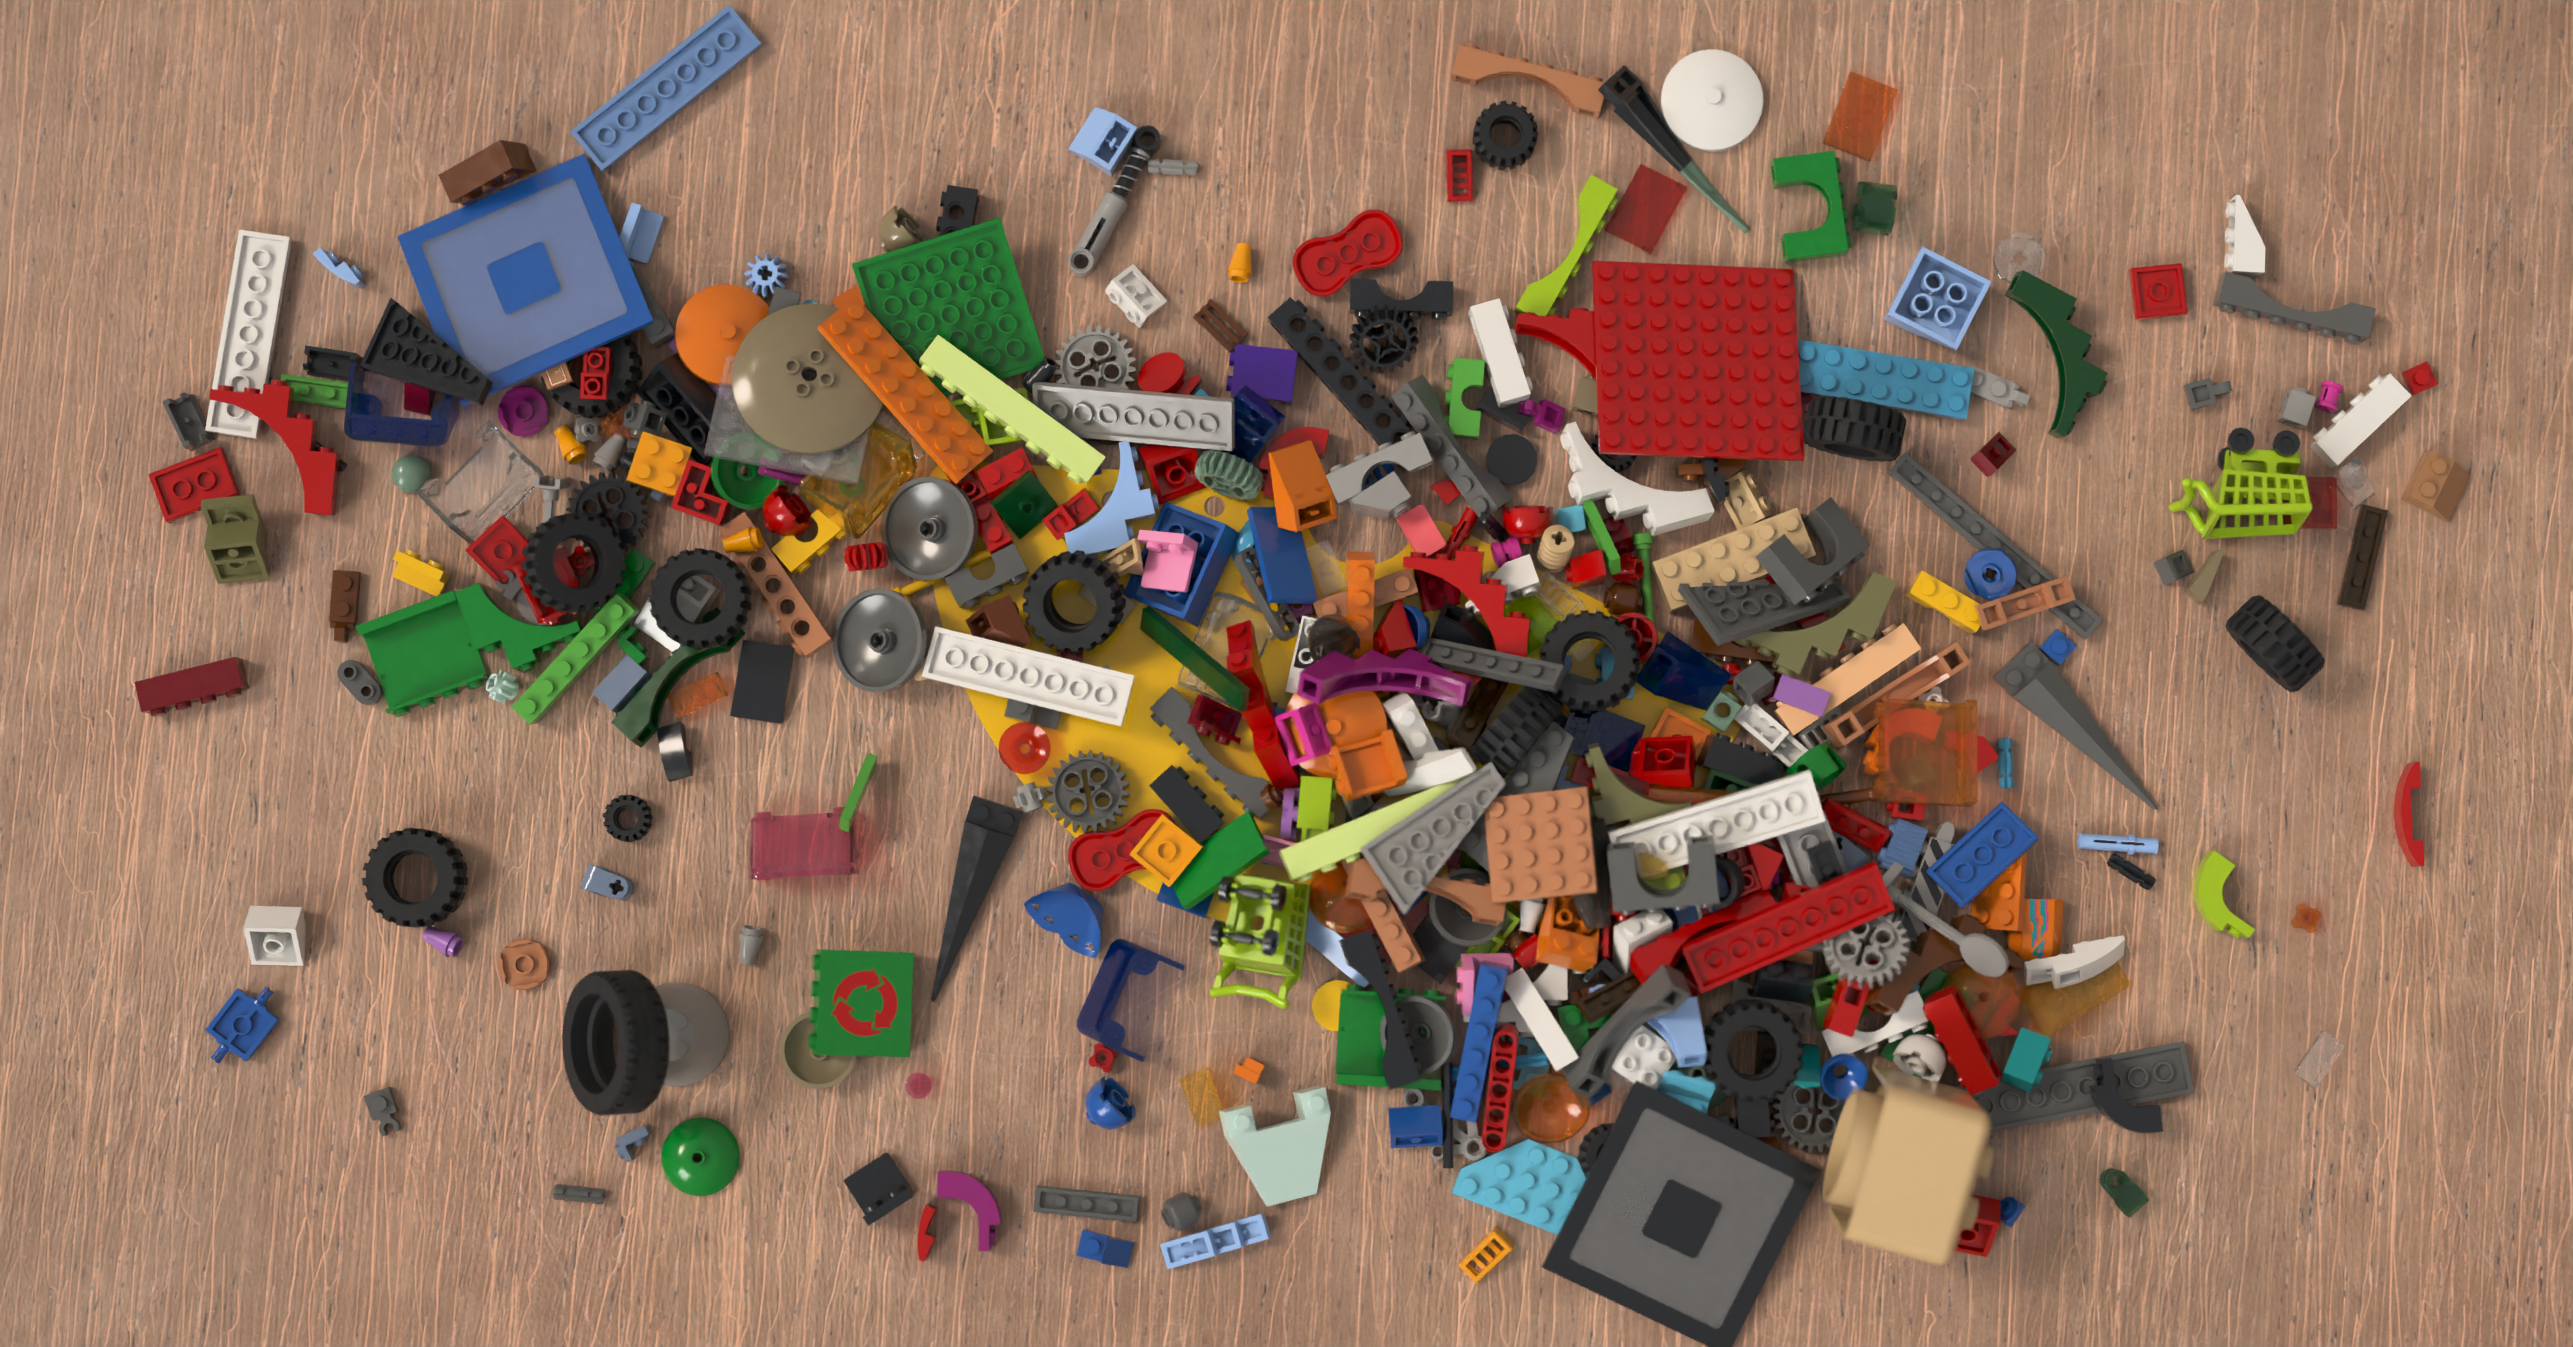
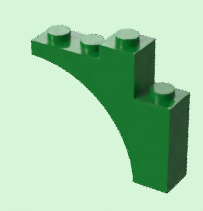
M476 583L455 592L476 650L485 651L487 654L500 649V644H502L511 668L516 671L520 670L521 673L534 669L535 663L541 661L538 651L541 654L556 649V644L563 641L565 644H569L583 629L582 623L578 621L548 627L520 622L498 607L486 591L485 586L481 583Z

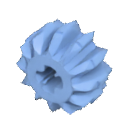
M766 253L764 260L759 255H756L755 258L758 263L754 264L751 261L747 263L753 270L745 271L744 275L750 278L746 281L748 287L754 286L753 293L758 294L762 290L763 297H768L769 290L774 294L775 286L785 289L786 286L781 280H787L789 276L786 273H782L787 269L786 264H779L780 257L776 256L771 261L770 253ZM766 270H769L772 274L771 278L768 276V280H764L761 276L762 273L766 274Z

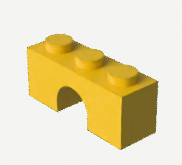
M831 499L810 515L818 525V534L814 540L801 542L794 535L785 536L771 548L792 574L795 575L797 572L802 574L812 565L810 561L817 555L819 557L825 555L831 549L830 544L836 539L840 541L851 532L849 528L853 524Z
M1923 570L1916 574L1904 595L1925 608H1932L1944 614L1950 619L1949 622L1969 634L1977 632L1981 625L1975 606L1980 605L1979 603Z

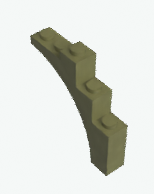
M1872 572L1868 575L1860 591L1851 602L1831 619L1819 625L1798 631H1762L1734 640V642L1746 647L1749 644L1758 647L1757 652L1767 657L1775 655L1772 666L1778 668L1776 672L1790 678L1792 675L1797 676L1800 674L1811 649L1814 650L1813 655L1827 660L1828 657H1836L1847 632L1850 633V638L1863 643L1864 640H1871L1897 582Z

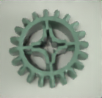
M1220 450L1204 451L1195 465V477L1199 479L1200 483L1205 484L1206 488L1212 489L1213 492L1227 496L1230 499L1234 498L1238 501L1254 500L1263 486V474L1258 468L1253 467V464L1246 462L1245 459H1241L1237 455H1231L1228 452L1224 453Z

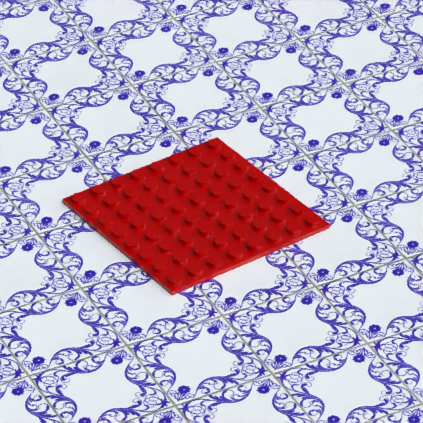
M1592 261L1599 454L1804 461L1794 269Z

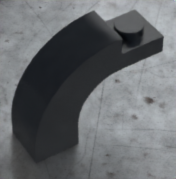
M2096 1058V1064L2093 1065V1074L2095 1080H2099V1084L2089 1085V1090L2094 1104L2100 1113L2108 1121L2125 1130L2140 1133L2163 1132L2160 1105L2132 1106L2126 1103L2119 1096L2115 1087L2112 1058Z

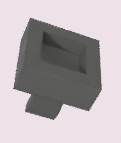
M505 569L504 573L509 576V582L502 584L496 580L495 584L501 589H506L502 595L511 601L522 586L517 576L514 579L513 573Z

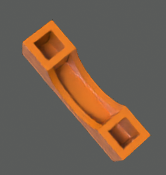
M1346 552L1347 618L1344 652L1347 657L1354 660L1373 650L1375 579L1373 552Z

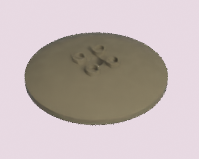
M799 304L780 309L757 323L746 335L737 351L732 369V388L738 410L748 426L759 437L779 449L792 453L811 455L841 449L860 438L873 425L883 408V402L817 330V327L834 314L838 308L821 304ZM812 369L817 373V377L813 381H806L802 377L804 371Z

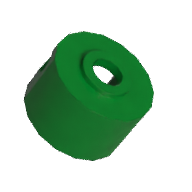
M1826 741L1804 753L1788 768L1786 773L1788 776L1810 770L1816 791L1818 792L1836 779L1847 766L1829 742Z

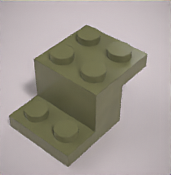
M254 495L202 500L201 509L208 525L204 548L218 584L269 578L270 569L264 555L267 531Z

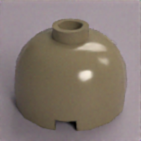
M894 206L883 216L879 225L880 245L885 252L928 239L925 234L920 236L917 228L920 227L918 222L905 209L899 208L897 210V206Z

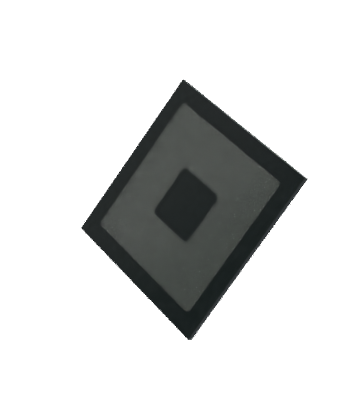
M1636 1080L1547 1254L1542 1268L1708 1347H1732L1822 1170Z

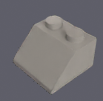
M1393 471L1353 497L1350 501V510L1352 513L1386 520L1393 516L1397 519L1408 512L1407 508L1410 505L1411 495Z

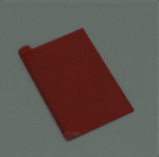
M1640 164L1608 222L1605 231L1641 248L1645 253L1651 254L1687 187Z

